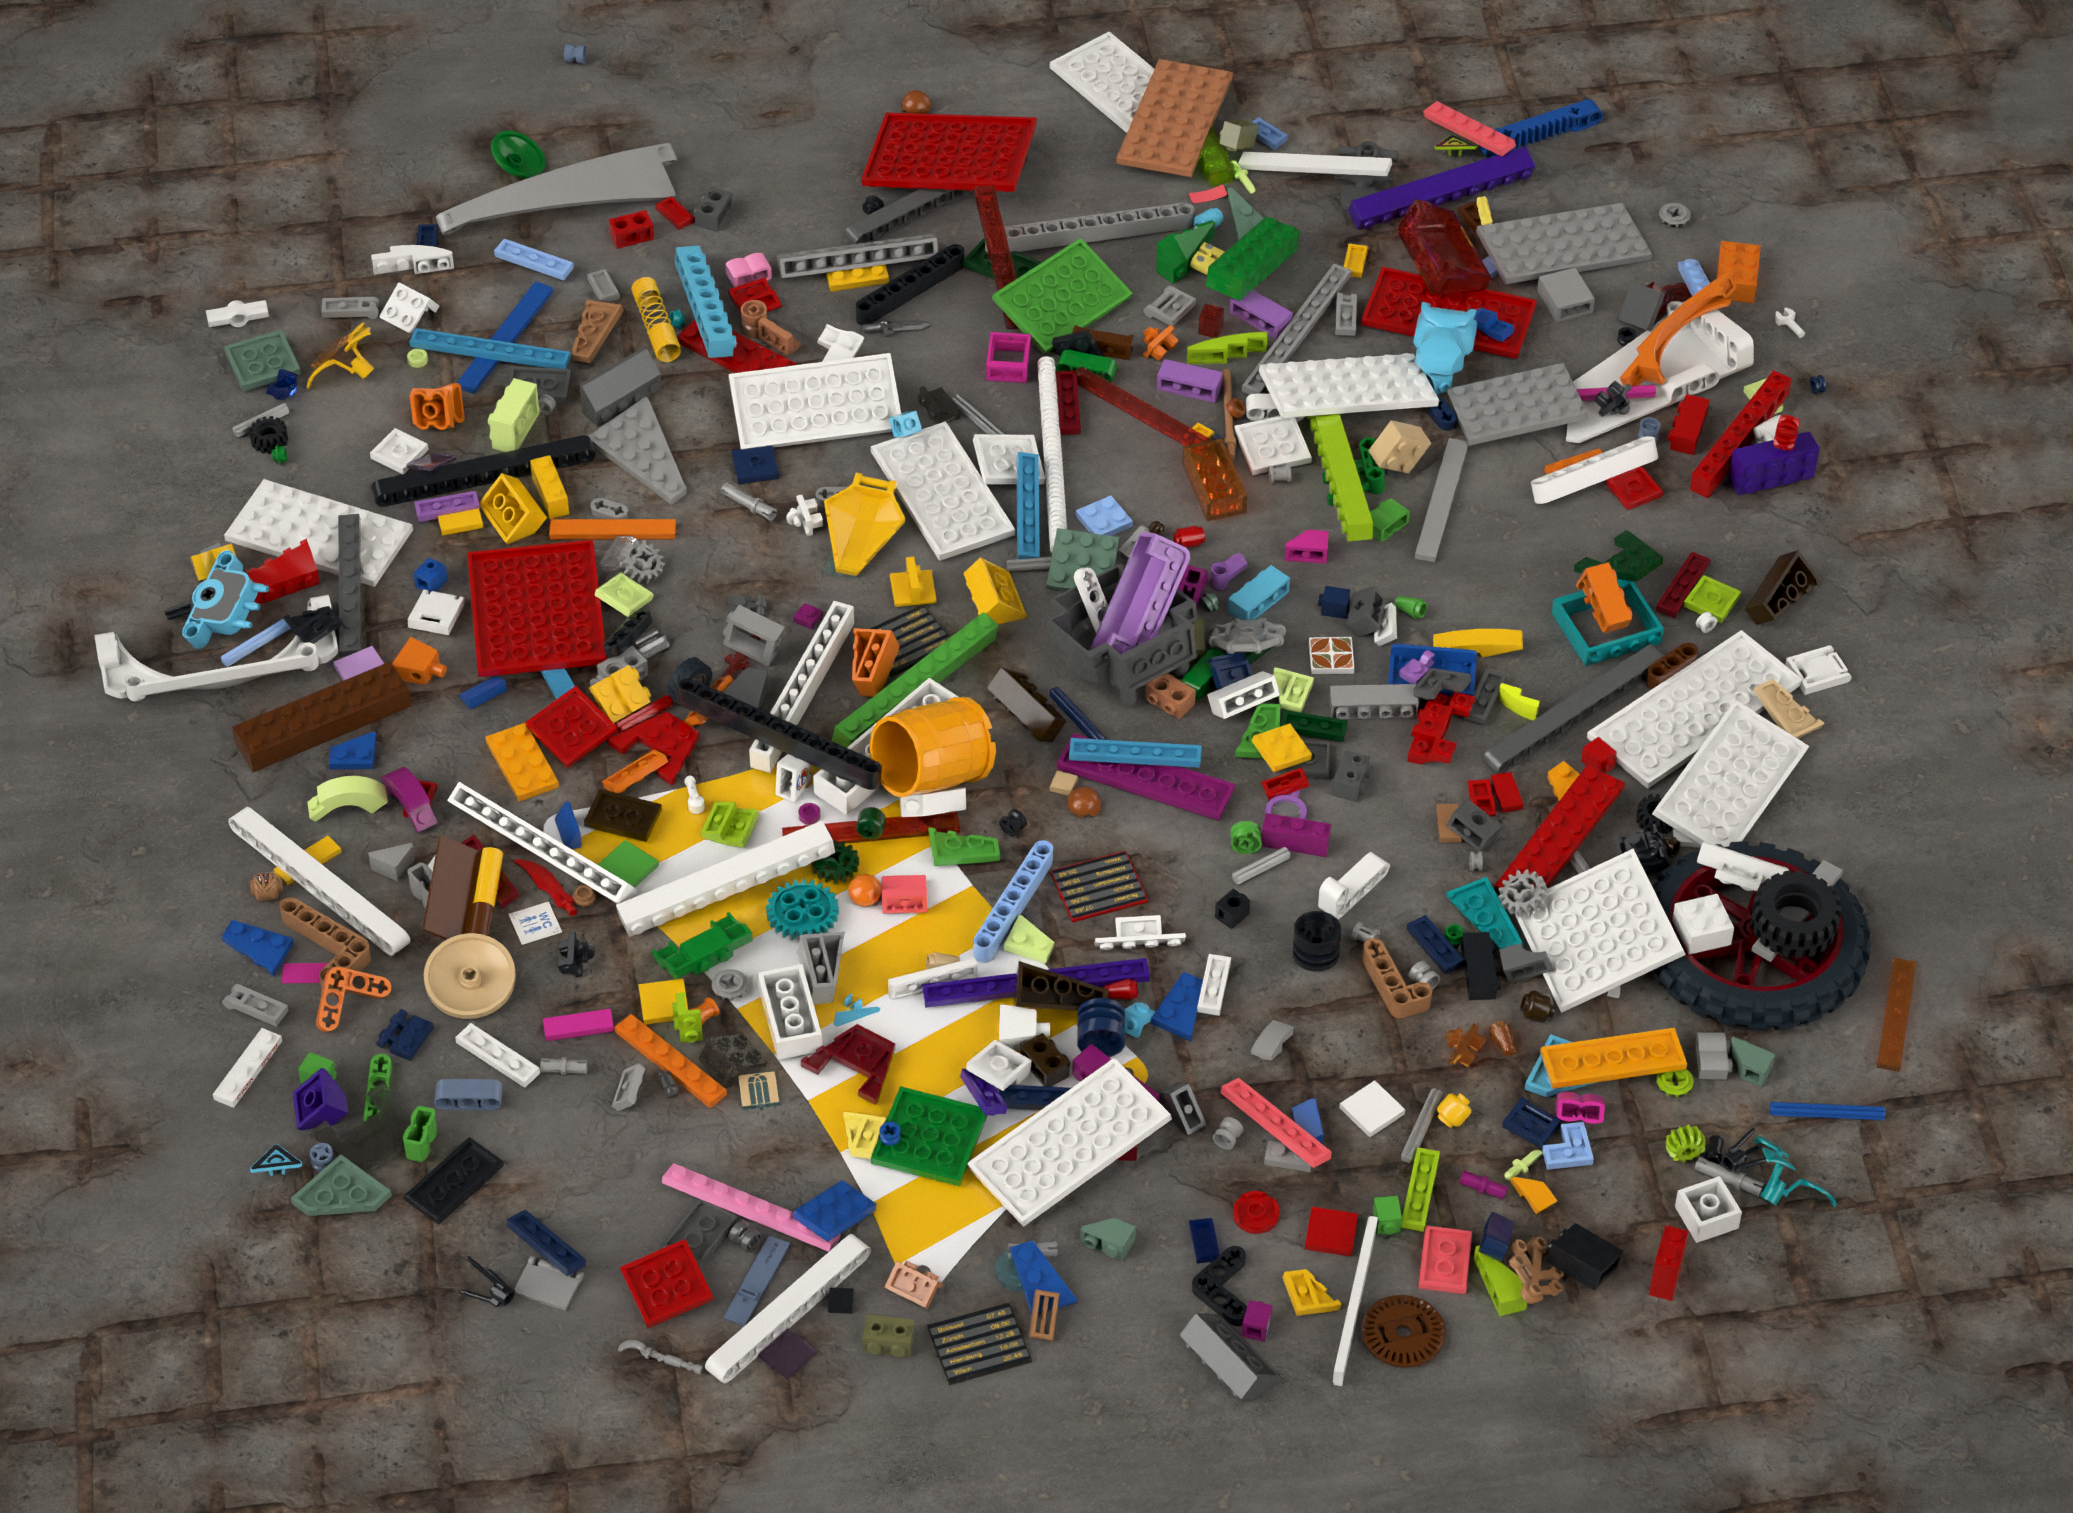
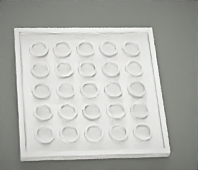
M1634 849L1548 888L1546 891L1548 897L1542 899L1544 902L1543 906L1537 905V912L1532 909L1530 910V915L1527 916L1526 912H1522V915L1518 916L1515 911V916L1532 952L1546 951L1552 963L1553 971L1543 973L1561 1013L1686 955Z

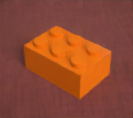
M1721 241L1716 279L1726 272H1730L1736 284V289L1727 299L1754 303L1761 245Z

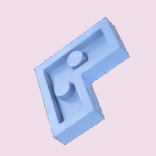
M1584 1122L1561 1124L1560 1131L1563 1143L1543 1145L1542 1152L1547 1170L1593 1165L1594 1158Z

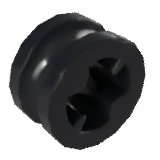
M1630 327L1619 329L1617 342L1621 346H1626L1635 339V330Z

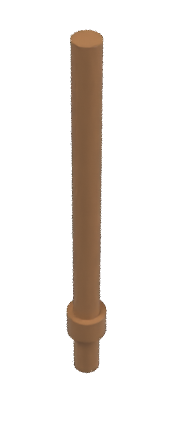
M1229 369L1223 370L1226 430L1224 442L1227 444V451L1231 459L1234 460L1237 443L1234 437L1233 416L1226 408V404L1232 399L1231 372Z

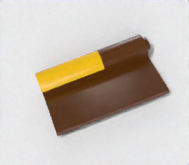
M440 835L422 931L444 940L468 933L490 936L503 852L492 847L478 851Z

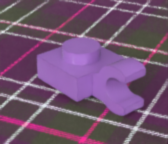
M1426 650L1419 661L1413 658L1399 671V676L1410 684L1417 685L1434 664L1431 658L1435 654Z

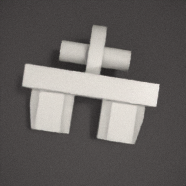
M798 495L796 499L799 505L797 509H790L786 519L790 525H795L796 527L801 526L802 523L806 535L811 536L813 535L814 528L823 526V519L821 513L810 515V513L818 512L815 498L804 500L803 495Z

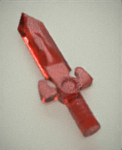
M756 635L750 636L758 641H761L760 637ZM738 651L734 655L735 658H733L732 654L726 656L724 661L730 665L721 677L726 675L732 677L735 671L739 669L745 670L749 666V661H746L748 656Z

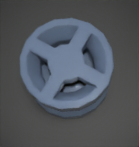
M317 1143L310 1149L312 1168L317 1172H321L334 1160L333 1149L327 1143Z

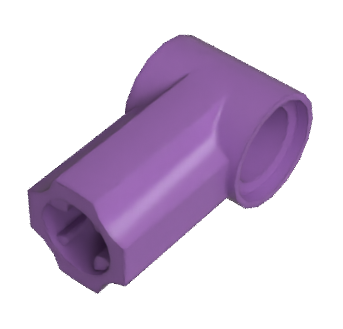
M1237 553L1224 562L1214 563L1211 566L1210 586L1215 590L1226 589L1229 581L1247 568L1248 563L1244 556Z

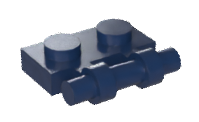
M400 1009L397 1014L391 1017L388 1027L380 1032L376 1044L380 1048H384L388 1043L391 1045L390 1053L411 1061L434 1029L432 1022L415 1015L409 1021L404 1020L408 1013ZM400 1029L402 1030L398 1036L394 1035L395 1031Z

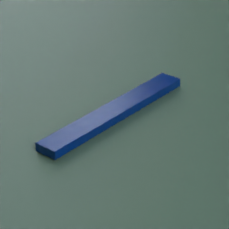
M535 281L490 340L515 343L553 294V287ZM476 357L457 381V383H460L461 390L475 394L500 361Z

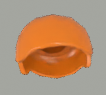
M869 874L858 875L849 885V897L858 906H871L875 902L880 901L882 886L875 876Z

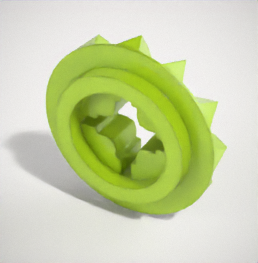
M1687 1069L1658 1073L1656 1084L1659 1085L1660 1091L1666 1092L1667 1096L1672 1094L1677 1098L1679 1095L1686 1096L1688 1091L1692 1090L1694 1079L1692 1074ZM1673 1076L1676 1079V1082L1678 1083L1677 1086H1675L1673 1082H1671Z

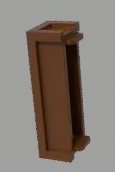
M1074 325L1072 333L1090 331L1105 357L1130 361L1133 352L1131 344L1134 335L1127 336L1081 328Z

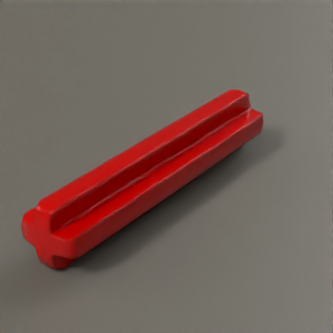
M665 695L617 722L618 731L621 733L673 706L672 698L669 695Z

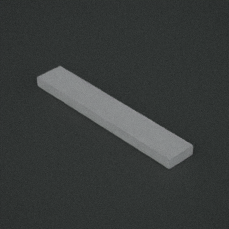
M1823 860L1812 874H1815L1816 878H1822L1828 882L1827 886L1831 885L1833 887L1842 876L1843 870ZM1795 906L1784 907L1780 912L1783 917L1795 922H1804L1811 914L1807 910ZM1760 938L1755 942L1751 950L1770 962L1779 953L1770 951V947H1765L1760 942Z

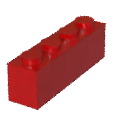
M307 539L300 541L301 545L292 550L290 547L283 551L284 554L272 560L269 558L265 560L261 567L257 569L252 567L245 571L254 583L264 584L269 587L268 592L257 593L254 600L255 603L263 604L320 584L318 570Z

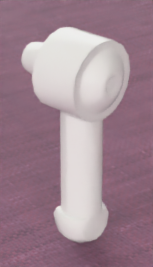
M687 776L685 778V785L690 796L688 799V810L692 814H700L705 809L704 798L698 795L695 778Z

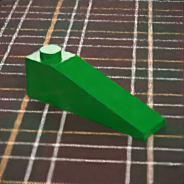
M1211 220L1196 225L1192 230L1184 229L1183 233L1180 234L1172 233L1157 243L1156 273L1172 284L1183 279L1191 270L1190 263L1204 242L1209 244L1214 238L1215 222Z

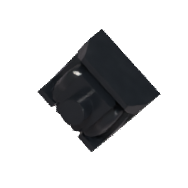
M1653 824V830L1632 833L1628 838H1615L1619 855L1634 849L1647 876L1664 870L1671 865L1663 833L1656 824Z

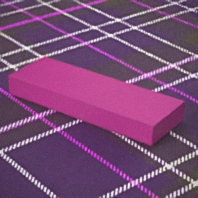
M611 1009L543 1018L546 1041L614 1031Z

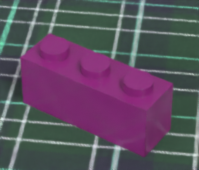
M1266 813L1262 827L1261 846L1274 849L1286 847L1291 852L1326 857L1330 844L1331 824Z

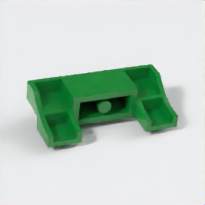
M728 912L726 913L727 917L717 922L710 921L711 929L681 943L680 950L670 941L668 942L669 946L659 951L652 950V956L663 970L667 969L674 980L690 972L696 976L708 971L721 962L728 961L734 956V950L753 941L752 932L746 924L740 923Z

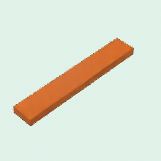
M551 519L549 536L550 540L675 539L676 519Z

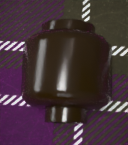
M1535 990L1525 994L1520 1005V1011L1523 1012L1526 1019L1544 1023L1549 1017L1552 1018L1556 1009L1551 995Z

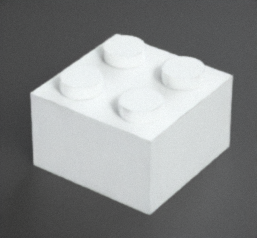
M1718 894L1675 903L1672 921L1688 954L1731 945L1734 926Z
M1720 1176L1678 1190L1675 1208L1696 1243L1739 1229L1742 1211Z

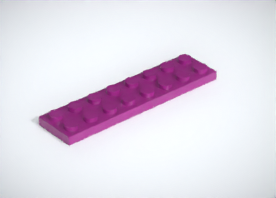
M1075 733L1071 736V738L1091 739ZM1070 740L1057 762L1058 770L1219 821L1236 786L1234 783L1180 766L1069 760Z

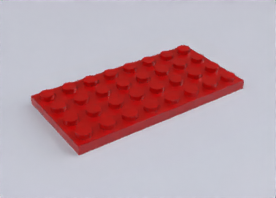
M1382 266L1362 317L1361 325L1414 337L1418 317L1422 313V302L1429 303L1431 307L1464 312H1468V309L1479 310L1482 307L1496 312L1498 320L1514 325L1515 332L1503 342H1500L1477 328L1473 350L1518 359L1537 305V300Z

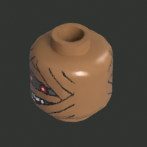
M275 872L255 874L253 879L250 880L251 896L255 897L258 902L277 900L279 892H283L282 878L277 879Z

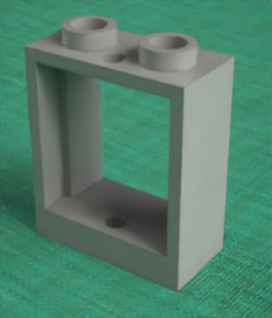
M738 605L736 610H731L727 616L726 622L728 624L723 631L725 636L723 645L769 667L779 651L785 627ZM738 626L766 640V644L736 630V627Z

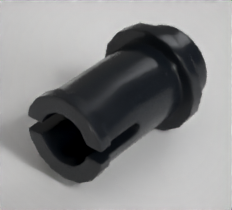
M1713 1135L1709 1138V1147L1704 1155L1705 1159L1716 1164L1722 1161L1723 1156L1722 1147L1724 1139L1721 1136Z

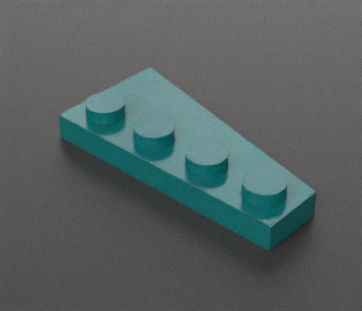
M1488 877L1446 892V897L1479 932H1489L1490 940L1495 942V948L1499 953L1500 949L1510 945L1521 943L1523 947V942Z

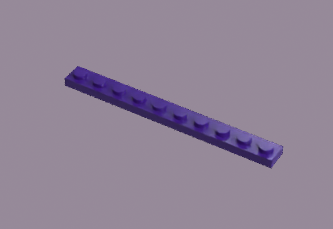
M1146 958L1048 969L1049 971L1099 987L1129 978L1137 980V983L1150 981ZM1016 973L922 984L925 1008L1014 997Z

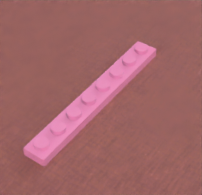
M675 1163L671 1165L662 1177V1183L825 1251H831L840 1240L841 1233L827 1242L794 1219V1212Z

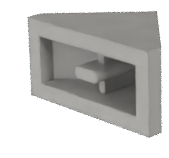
M412 843L368 853L371 870L395 881H399L415 860Z

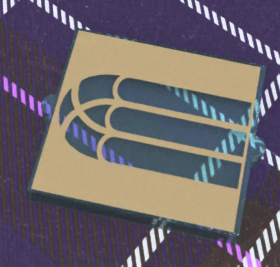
M755 1071L751 1074L737 1075L742 1110L755 1108L762 1110L763 1107L780 1106L775 1071Z

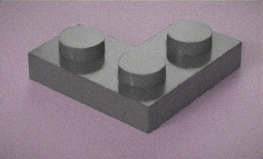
M1430 668L1414 687V696L1430 700L1435 699L1442 689L1463 692L1471 682V674Z

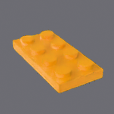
M525 723L485 737L486 744L518 802L559 788V782Z

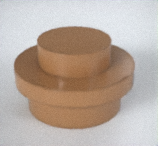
M586 885L579 886L573 894L574 902L582 907L593 904L596 899L594 890Z

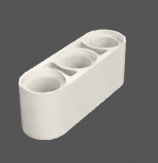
M1251 394L1246 398V415L1249 420L1259 421L1281 416L1270 394ZM1305 416L1295 417L1296 421H1300L1305 418Z

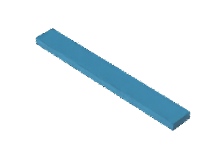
M418 328L414 329L409 341L410 347L544 368L567 369L571 359V352Z

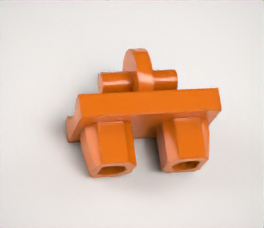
M1169 325L1160 333L1159 328L1148 327L1144 331V342L1148 344V349L1143 353V356L1146 359L1152 356L1160 361L1168 352L1162 345L1164 344L1169 350H1172L1179 342L1175 335L1172 334L1175 328Z

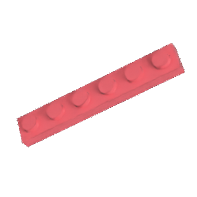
M1438 101L1423 111L1425 118L1500 156H1504L1516 147L1515 140Z
M1240 1078L1221 1086V1094L1313 1168L1331 1159L1332 1152Z

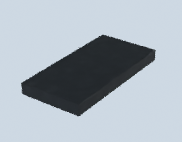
M468 1137L404 1195V1200L439 1225L504 1166L503 1160Z

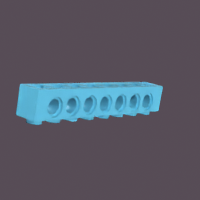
M700 246L676 247L675 265L709 358L733 356V348L737 346L736 337L732 336V326L728 324L727 312L723 311V301L719 300L718 288H715L714 277L710 276V266L706 265L705 253H702Z

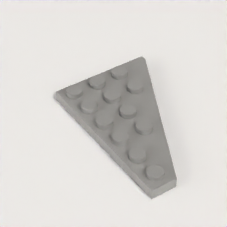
M646 396L589 435L596 450L671 505L687 494L686 486L650 401Z

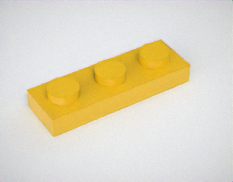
M884 264L827 272V281L830 292L886 284L889 282V276Z

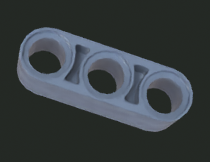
M442 1079L436 1083L434 1105L441 1110H497L501 1107L503 1085L500 1081L492 1079Z

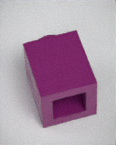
M1249 1300L1242 1324V1337L1265 1342L1272 1320L1273 1305L1262 1301Z

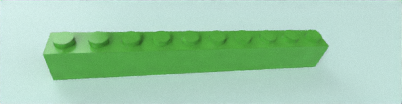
M985 612L981 613L836 725L832 741L847 748L928 678L939 684L993 642L999 625Z

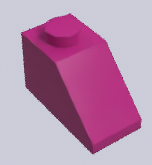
M1306 530L1287 542L1285 546V561L1326 564L1329 531Z

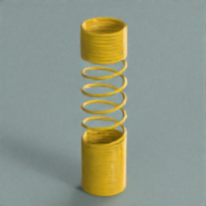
M650 277L640 278L633 283L631 290L639 312L642 315V320L647 329L655 355L662 362L673 361L680 355L681 347L671 325V320L668 318V313L665 311L660 291L654 279ZM652 290L650 293L642 295L646 291ZM654 304H660L656 309L646 310ZM645 311L651 312L650 314H648V316L644 315ZM663 311L656 317H649L654 312ZM665 312L666 317H660ZM647 318H649V319L655 318V319L652 320L650 323L646 322V321H647ZM665 318L661 323L651 324L656 319Z

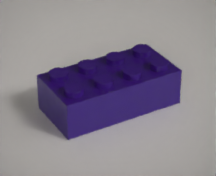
M1808 431L1798 434L1795 447L1791 451L1774 447V440L1734 449L1729 480L1738 496L1813 478L1820 448L1811 433Z

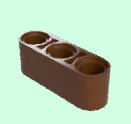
M1690 642L1683 643L1652 663L1648 669L1647 687L1652 690L1696 661L1698 647Z

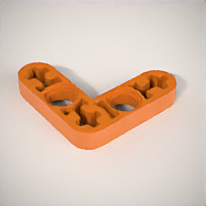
M331 968L326 973L316 1019L317 1028L322 1032L328 1033L338 1026L345 991L381 999L390 993V981L381 976L347 968ZM337 972L341 980L336 983L335 989H328V986H334L335 980L331 978V975ZM354 977L363 979V988L357 989L353 986L352 981ZM369 979L372 980L370 985L376 986L379 983H382V987L385 988V990L381 993H378L377 988L371 987L369 988V991H367V988L369 986ZM328 994L337 996L338 1002L335 1006L327 1003L326 996ZM324 1009L336 1011L335 1013H330L329 1021H332L333 1024H330L328 1027H325L326 1023L322 1022V1019L328 1016V1011H324Z

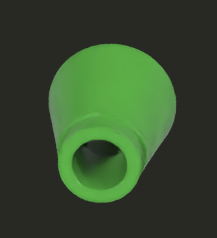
M1399 595L1394 602L1396 608L1414 619L1423 618L1427 611V603L1420 598Z

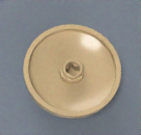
M475 933L457 935L442 942L431 953L424 969L425 988L432 1003L445 1014L461 1019L481 1018L498 1010L511 996L516 980L514 962L508 950L497 940Z

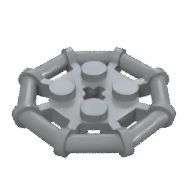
M1234 618L1231 622L1214 625L1211 628V636L1208 638V643L1212 647L1227 650L1229 654H1234L1235 652H1255L1259 654L1262 650L1281 646L1284 643L1283 636L1286 633V628L1282 624L1271 623L1266 618L1258 620Z

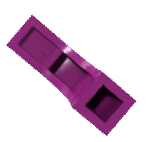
M401 767L381 776L389 796H396L404 806L416 833L438 823L429 805L430 800L426 792L409 769Z

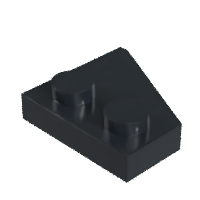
M1089 330L1054 337L1052 340V345L1059 356H1061L1064 350H1073L1105 357Z

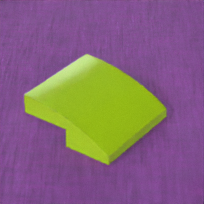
M715 802L700 835L716 843L745 848L760 814L757 809L737 808L735 802Z

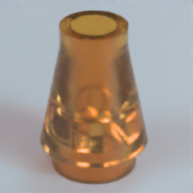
M1498 1021L1489 1027V1036L1500 1048L1504 1056H1510L1517 1051L1510 1025L1506 1024L1505 1021Z

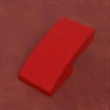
M1490 779L1468 780L1467 787L1470 801L1490 817L1496 816Z

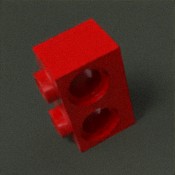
M646 210L608 219L609 232L617 249L654 240V226Z

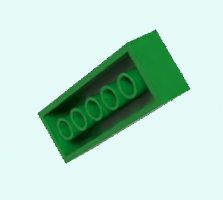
M1266 216L1209 265L1206 287L1241 301L1297 251L1300 230Z

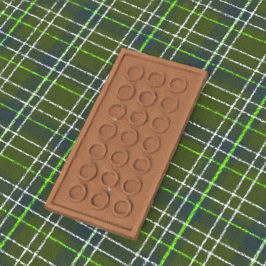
M1159 59L1116 157V164L1192 177L1232 81L1233 72Z

